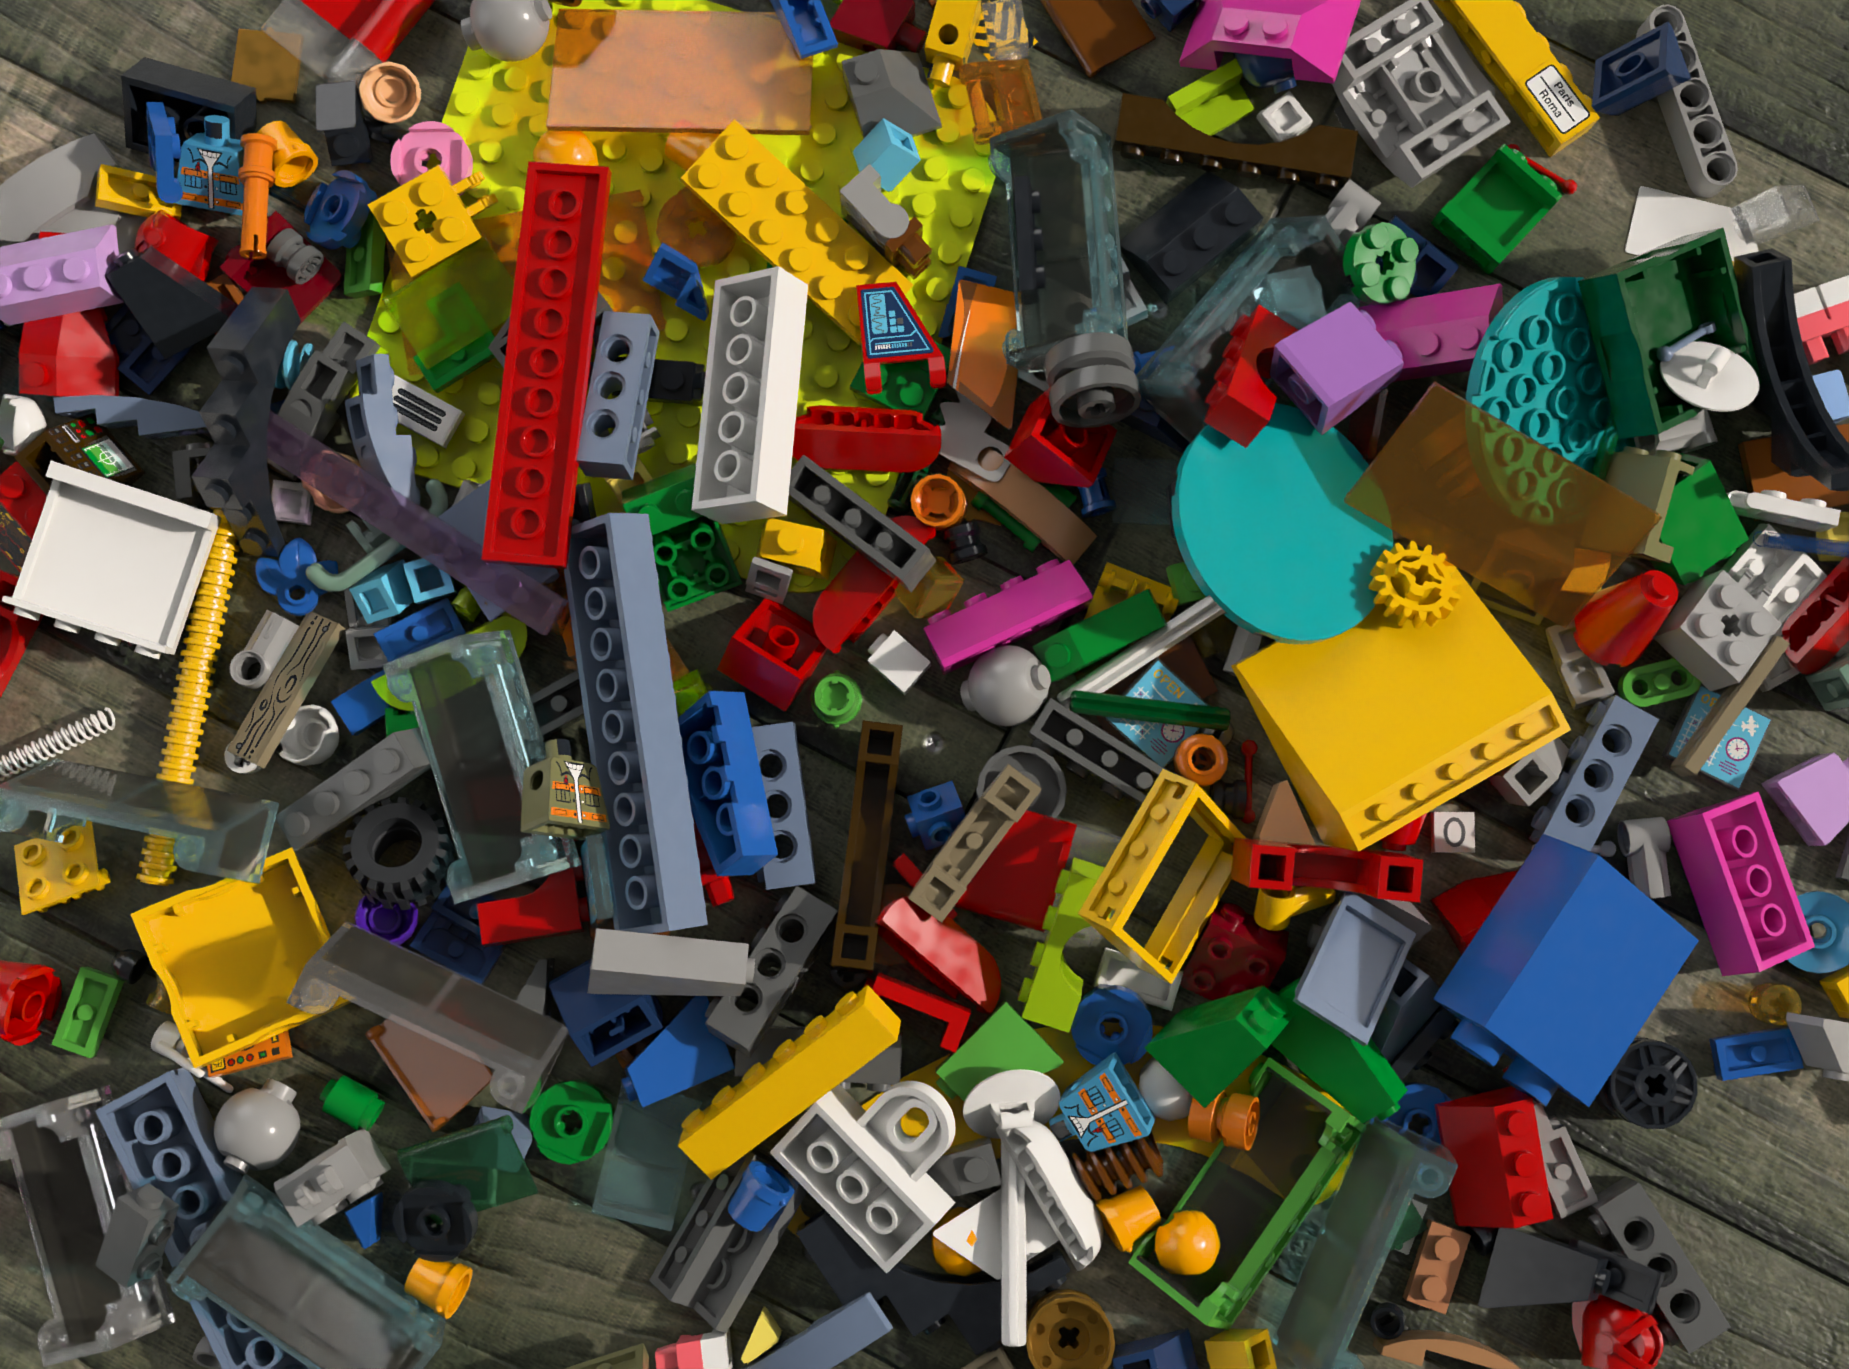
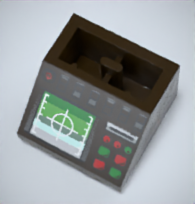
M93 413L45 430L14 457L47 496L53 481L52 478L45 476L50 461L131 486L146 473L108 428L97 424L96 415Z

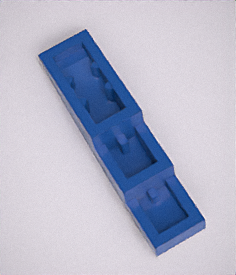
M770 0L800 59L838 47V42L821 0Z

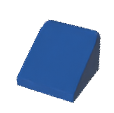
M382 1192L345 1212V1216L354 1234L364 1249L381 1239Z

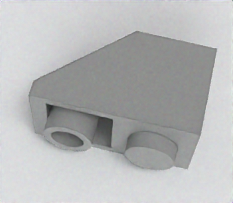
M1558 737L1487 779L1509 804L1529 807L1559 778L1569 749Z

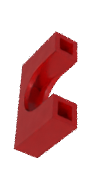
M523 773L461 782L466 823L470 827L521 821ZM549 836L554 848L553 868L547 880L534 892L521 897L477 904L483 946L492 947L584 932L583 922L590 921L587 897H579L578 882L585 881L582 858H574L572 842L579 840Z
M1234 838L1231 879L1252 888L1292 891V886L1318 887L1362 893L1376 899L1420 903L1424 860L1398 852L1367 849L1358 852L1332 846Z

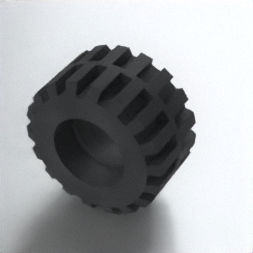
M398 797L397 803H391L390 798L381 800L382 806L376 809L371 804L365 808L366 816L362 818L357 815L352 821L355 830H347L344 837L348 845L343 846V855L347 860L345 864L361 893L366 894L368 900L375 905L380 901L384 908L393 910L395 904H398L401 910L410 909V903L416 901L420 907L427 903L425 897L430 894L436 898L442 892L439 885L441 883L448 885L451 879L449 870L455 867L454 847L443 820L439 818L437 812L432 807L426 809L424 802L417 799L411 805L407 797ZM403 840L421 843L418 854L409 863L392 868L379 865L381 855L392 844Z

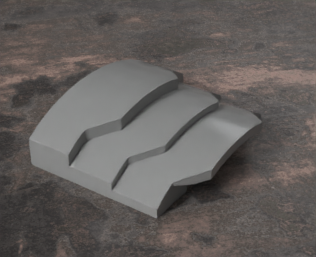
M1408 0L1349 36L1335 83L1332 84L1349 119L1365 143L1394 175L1411 188L1510 123V120L1495 100V88L1474 64L1457 37L1452 25L1439 18L1428 0Z
M96 134L84 136L54 149L31 162L0 185V247L39 239L40 231L71 233L113 224L117 231L120 255L135 247L138 229L147 217L95 207L97 176L100 164L122 168L104 141Z

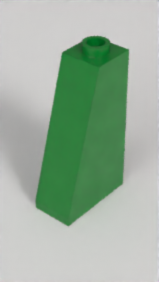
M1301 977L1276 992L1275 994L1285 1001L1288 1009L1295 1015L1271 1043L1277 1050L1362 1124L1375 1116L1380 1121H1383L1401 1108L1398 1101L1408 1090L1371 1037L1368 1044L1362 1046L1293 1002L1295 990Z

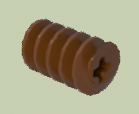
M1152 1130L1148 1138L1144 1139L1143 1137L1133 1140L1130 1145L1127 1142L1118 1144L1117 1150H1113L1111 1147L1101 1149V1156H1098L1094 1151L1089 1152L1086 1150L1085 1162L1076 1153H1072L1084 1188L1096 1201L1101 1199V1186H1104L1111 1195L1116 1194L1117 1180H1120L1126 1189L1132 1188L1133 1174L1142 1183L1148 1182L1149 1168L1158 1178L1163 1176L1164 1162Z

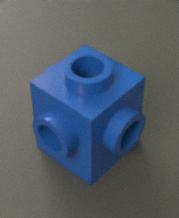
M953 781L907 796L912 813L905 815L912 838L921 836L926 851L944 845L965 817Z

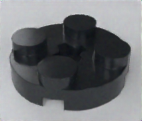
M429 1179L412 1184L394 1209L393 1225L396 1235L403 1245L408 1241L412 1247L417 1249L414 1252L416 1256L431 1262H447L456 1258L471 1243L478 1229V1216L474 1204L471 1202V1193L467 1187L461 1184L452 1185L446 1181ZM431 1214L439 1216L443 1221L441 1228L436 1227L435 1221L428 1220L427 1217L431 1216Z

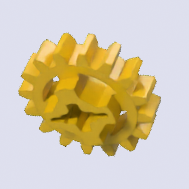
M1411 541L1406 549L1400 543H1396L1390 552L1387 550L1382 552L1370 571V575L1374 578L1368 587L1370 590L1378 591L1373 600L1374 604L1384 603L1387 608L1383 615L1388 617L1395 613L1398 615V625L1400 626L1408 619L1412 620L1414 629H1419L1425 621L1430 627H1434L1440 619L1445 620L1461 597L1456 593L1461 586V580L1451 578L1457 568L1443 564L1446 558L1444 553L1439 554L1437 557L1431 554L1432 546L1429 544L1421 551L1418 550L1415 541Z

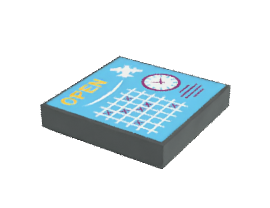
M1701 684L1699 689L1689 696L1661 756L1671 761L1675 760L1721 693L1715 690L1709 691ZM1745 706L1698 774L1734 792L1740 791L1773 719Z

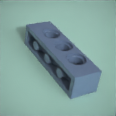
M604 311L601 326H596L594 332L596 354L594 362H590L589 391L577 455V462L585 476L633 480L660 334L651 314ZM628 354L623 361L614 362L618 356ZM621 391L618 397L607 399L611 393ZM615 428L609 436L600 437L604 430Z
M1616 695L1601 702L1597 701L1586 717V722L1589 723L1585 734L1583 737L1578 736L1569 749L1567 756L1571 760L1565 772L1561 770L1559 778L1549 788V791L1553 794L1547 806H1541L1532 819L1531 827L1535 829L1529 840L1537 844L1541 836L1546 834L1591 851L1659 719ZM1604 733L1610 735L1614 740L1615 747L1613 752H1609L1603 746L1602 737ZM1586 768L1591 769L1596 775L1597 781L1594 788L1590 787L1584 780ZM1568 802L1572 803L1578 810V819L1575 823L1571 822L1566 816L1565 808Z
M794 722L752 727L760 770L763 760L768 756H778L782 761V771L778 776L767 778L763 775L762 771L761 775L767 802L776 795L785 797L788 802V810L784 816L780 818H772L770 816L774 838L780 835H787L791 838L794 846L790 856L784 859L774 857L756 872L758 883L765 882L766 890L817 883L796 724Z

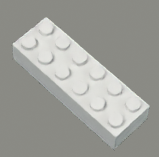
M779 266L715 280L691 510L721 524L787 515L808 284Z

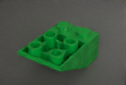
M696 463L621 491L622 504L626 513L649 515L659 591L667 612L743 584L721 524L691 510Z

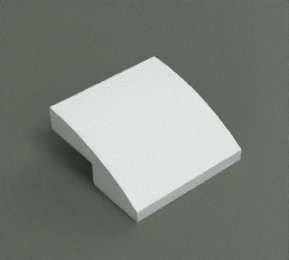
M1759 524L1748 537L1749 540L1740 546L1722 569L1731 577L1744 567H1748L1754 572V576L1745 588L1749 594L1762 584L1768 585L1773 590L1763 607L1782 624L1774 634V636H1781L1782 627L1789 616L1817 588L1827 575L1805 552L1784 550L1783 548L1775 549L1774 547L1767 548L1766 546L1760 547L1764 546V532L1767 535L1765 545L1768 544V532H1777L1770 524Z

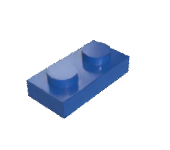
M446 597L373 633L393 670L466 632Z
M1789 1026L1709 1039L1716 1078L1721 1081L1804 1068L1801 1053Z

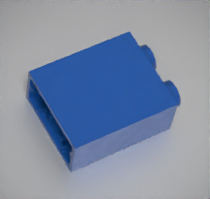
M1543 834L1433 1000L1461 1020L1450 1036L1453 1042L1492 1067L1496 1065L1503 1053L1513 1060L1502 1078L1514 1088L1532 1097L1534 1101L1545 1107L1556 1090L1590 1107L1699 940L1600 855Z

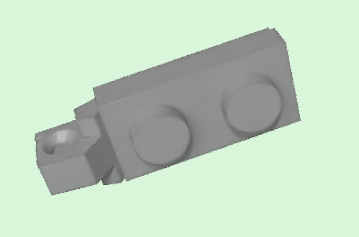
M1533 1100L1550 1202L1556 1216L1562 1219L1598 1202V1198L1566 1127L1559 1123L1556 1116L1547 1117L1543 1106Z

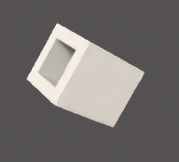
M895 630L889 637L882 633L868 649V652L872 655L868 659L869 665L904 696L931 667V662Z

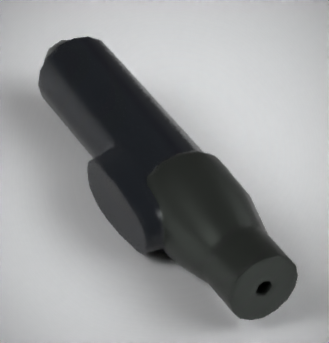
M364 115L370 138L392 144L398 138L401 141L404 135L410 132L396 124H387Z

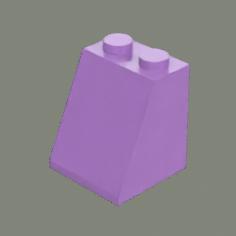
M1349 302L1275 344L1270 376L1322 436L1399 378L1404 362L1402 361V353L1397 345L1391 340L1385 341L1376 331V324L1372 317L1363 309L1359 311L1352 302Z

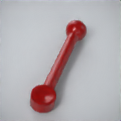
M1516 144L1508 145L1510 149L1513 148L1520 151L1519 146ZM1526 157L1530 167L1538 174L1549 177L1555 184L1561 187L1564 194L1571 195L1576 192L1577 183L1574 180H1565Z
M1246 740L1240 747L1241 753L1245 755L1244 780H1246L1247 785L1246 811L1244 819L1241 820L1245 824L1253 823L1256 818V814L1252 810L1253 755L1257 752L1258 747L1253 740Z

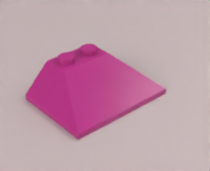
M1201 0L1179 61L1180 67L1216 70L1220 67L1224 52L1292 59L1296 80L1334 84L1361 0Z

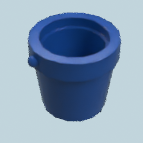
M753 1161L742 1174L743 1179L728 1206V1212L742 1227L758 1232L767 1225L782 1206L787 1205L795 1192L793 1185L783 1173L764 1162Z

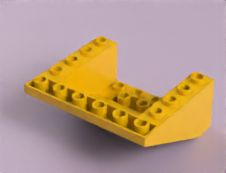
M1437 551L1432 555L1437 557L1439 554L1444 553V551ZM1446 555L1443 564L1445 566H1454ZM1458 570L1454 572L1451 578L1461 580V586L1456 591L1461 597L1445 620L1440 619L1434 627H1430L1425 621L1419 629H1414L1412 620L1408 619L1400 626L1398 625V615L1393 613L1385 617L1383 614L1387 606L1384 603L1376 604L1370 613L1357 625L1333 638L1317 643L1295 645L1274 641L1231 665L1324 845L1359 852L1571 730L1550 689Z

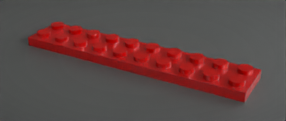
M528 161L481 559L485 563L567 569L579 467L577 455L586 405L612 175L609 167Z

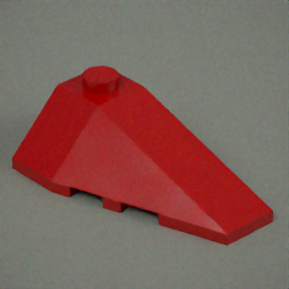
M40 231L39 239L66 233ZM95 308L24 322L19 348V393L64 397L85 395L119 396V370L117 369L119 367V356L115 344H111L104 323L108 321L104 308Z

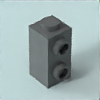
M150 1183L118 1197L95 1266L125 1289L143 1279L147 1280L153 1277L162 1266V1256L167 1241L174 1231L173 1223L180 1205Z

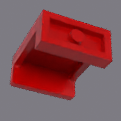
M879 972L876 980L868 978L864 987L869 985L878 996L886 997L946 1021L947 1023L940 1038V1047L956 1053L971 1014L969 1007Z

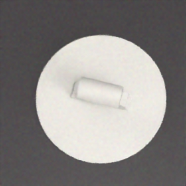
M1693 341L1673 353L1670 361L1660 363V373L1668 388L1682 400L1702 409L1719 412L1739 410L1748 406L1755 399L1759 391L1758 377L1751 365L1738 354L1716 344Z
M1024 1069L1009 1070L990 1076L977 1084L964 1101L963 1116L967 1125L974 1132L986 1137L1001 1139L995 1130L998 1126H1000V1129L1030 1127L1033 1124V1120L1043 1125L1046 1124L1059 1107L1060 1092L1056 1083L1043 1073Z

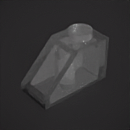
M1805 185L1774 186L1731 208L1735 217L1733 219L1734 230L1741 240H1745L1746 245L1769 241L1820 220Z

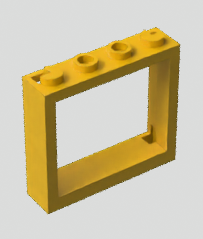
M1162 769L1078 914L1139 969L1172 984L1231 881L1233 856L1230 854L1234 848L1231 843H1234V838L1246 839V837L1196 782ZM1189 814L1209 836L1143 948L1122 928ZM1114 910L1115 913L1113 914L1112 918L1109 919L1108 916L1110 912ZM1168 962L1172 963L1169 970L1165 968Z

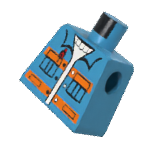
M218 115L206 116L204 118L205 133L195 134L183 142L181 147L177 179L181 183L183 195L176 204L242 216L244 185L238 178V170L243 167L244 149L240 146V140L230 138L229 118Z
M1115 1052L1065 1089L1059 1100V1106L1063 1113L1051 1118L1049 1125L1058 1141L1061 1142L1077 1135L1085 1150L1093 1152L1148 1136L1156 1118Z

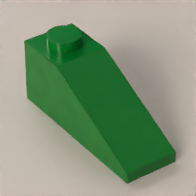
M1147 589L1058 632L1032 647L1042 665L1048 669L1051 682L1067 678L1168 624L1150 589Z

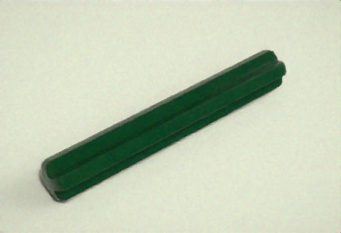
M1078 690L1072 691L1069 702L1070 710L1079 714L1222 731L1228 730L1231 719L1230 711L1226 708Z

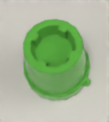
M835 670L833 674H828L819 679L812 688L810 697L812 709L817 717L825 723L833 725L835 729L853 720L861 710L863 701L861 689L855 680L841 674L839 670Z

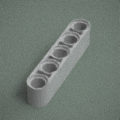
M1668 4L1660 5L1653 10L1639 27L1636 38L1655 29L1654 25L1660 26L1666 22H1669L1674 30L1691 79L1657 96L1689 188L1698 197L1711 198L1734 180L1738 171L1737 162L1682 12L1675 6ZM1680 96L1690 100L1692 107L1683 104ZM1693 132L1703 136L1705 144L1698 142ZM1707 169H1711L1717 174L1718 181L1709 177Z

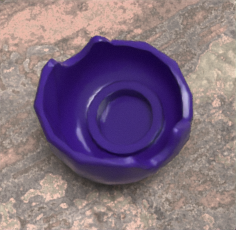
M365 895L359 901L354 915L356 929L362 939L370 945L383 949L400 946L412 936L417 926L418 909L414 902L410 903V909L401 910L398 904L394 905L393 910L386 909L380 901L375 905Z

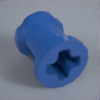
M1105 468L1100 469L1092 486L1089 488L1078 487L1084 507L1081 509V514L1084 518L1099 516L1117 507L1115 500H1111L1105 482V477H1107Z

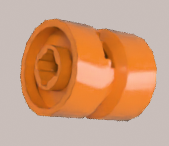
M941 474L928 475L921 479L913 488L911 495L912 510L916 517L925 525L934 527L936 531L942 532L959 526L965 519L968 510L967 497L961 487L950 477Z
M1223 1090L1204 1108L1193 1097L1188 1117L1189 1136L1192 1139L1215 1143L1219 1138H1222L1224 1146L1248 1151L1254 1143L1258 1130L1260 1101L1258 1097L1240 1093H1233L1230 1097H1227Z

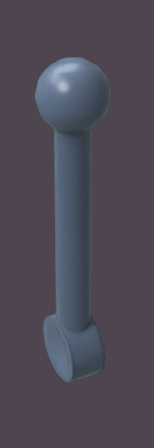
M1715 322L1703 323L1698 326L1696 331L1673 345L1660 347L1656 352L1657 358L1661 362L1670 361L1673 353L1701 336L1715 332Z

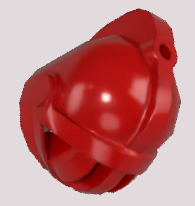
M160 209L158 212L151 214L139 227L135 240V249L139 253L152 246L204 281L209 271L211 256L219 241L191 228L173 215Z
M1599 1294L1597 1300L1572 1303V1326L1581 1352V1365L1599 1369H1654L1657 1366L1658 1360L1662 1356L1664 1340L1658 1323L1652 1315Z

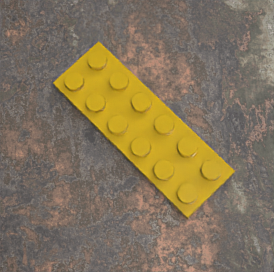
M735 119L680 179L683 185L773 267L779 266L808 284L807 298L859 346L862 342L856 285L897 282L904 295L913 286L904 275Z

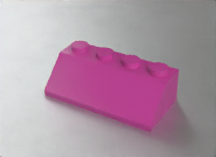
M1494 284L1398 300L1388 304L1356 308L1359 311L1361 309L1365 310L1374 320L1376 331L1385 341L1391 340L1400 349L1404 364L1399 378L1393 382L1471 371L1474 357L1486 330L1503 308L1502 285Z
M1058 559L1051 560L1036 568L1038 573L1036 576L1025 581L1022 576H1017L1001 584L1000 588L1002 591L989 598L985 592L966 600L964 602L966 608L951 615L948 609L927 619L929 626L924 627L923 632L943 675L976 661L990 649L1015 643L1087 609L1093 596L1071 561L1068 560L1060 564Z
M1759 791L1696 809L1667 821L1722 976L1761 972L1815 947Z

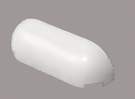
M1033 1120V1124L1030 1127L1000 1129V1126H998L995 1130L1017 1165L1076 1270H1083L1095 1259L1101 1248L1104 1236L1103 1222L1099 1211L1085 1190L1082 1181L1060 1143L1046 1126Z

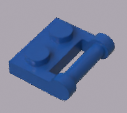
M146 102L149 161L151 168L156 172L158 196L166 203H176L182 198L183 190L179 180L174 177V159L181 158L179 134H176L174 117H167L163 102Z

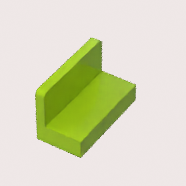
M1237 59L1230 61L1171 94L1166 101V104L1181 119L1193 128L1210 136L1248 116L1254 109L1240 85L1243 71Z

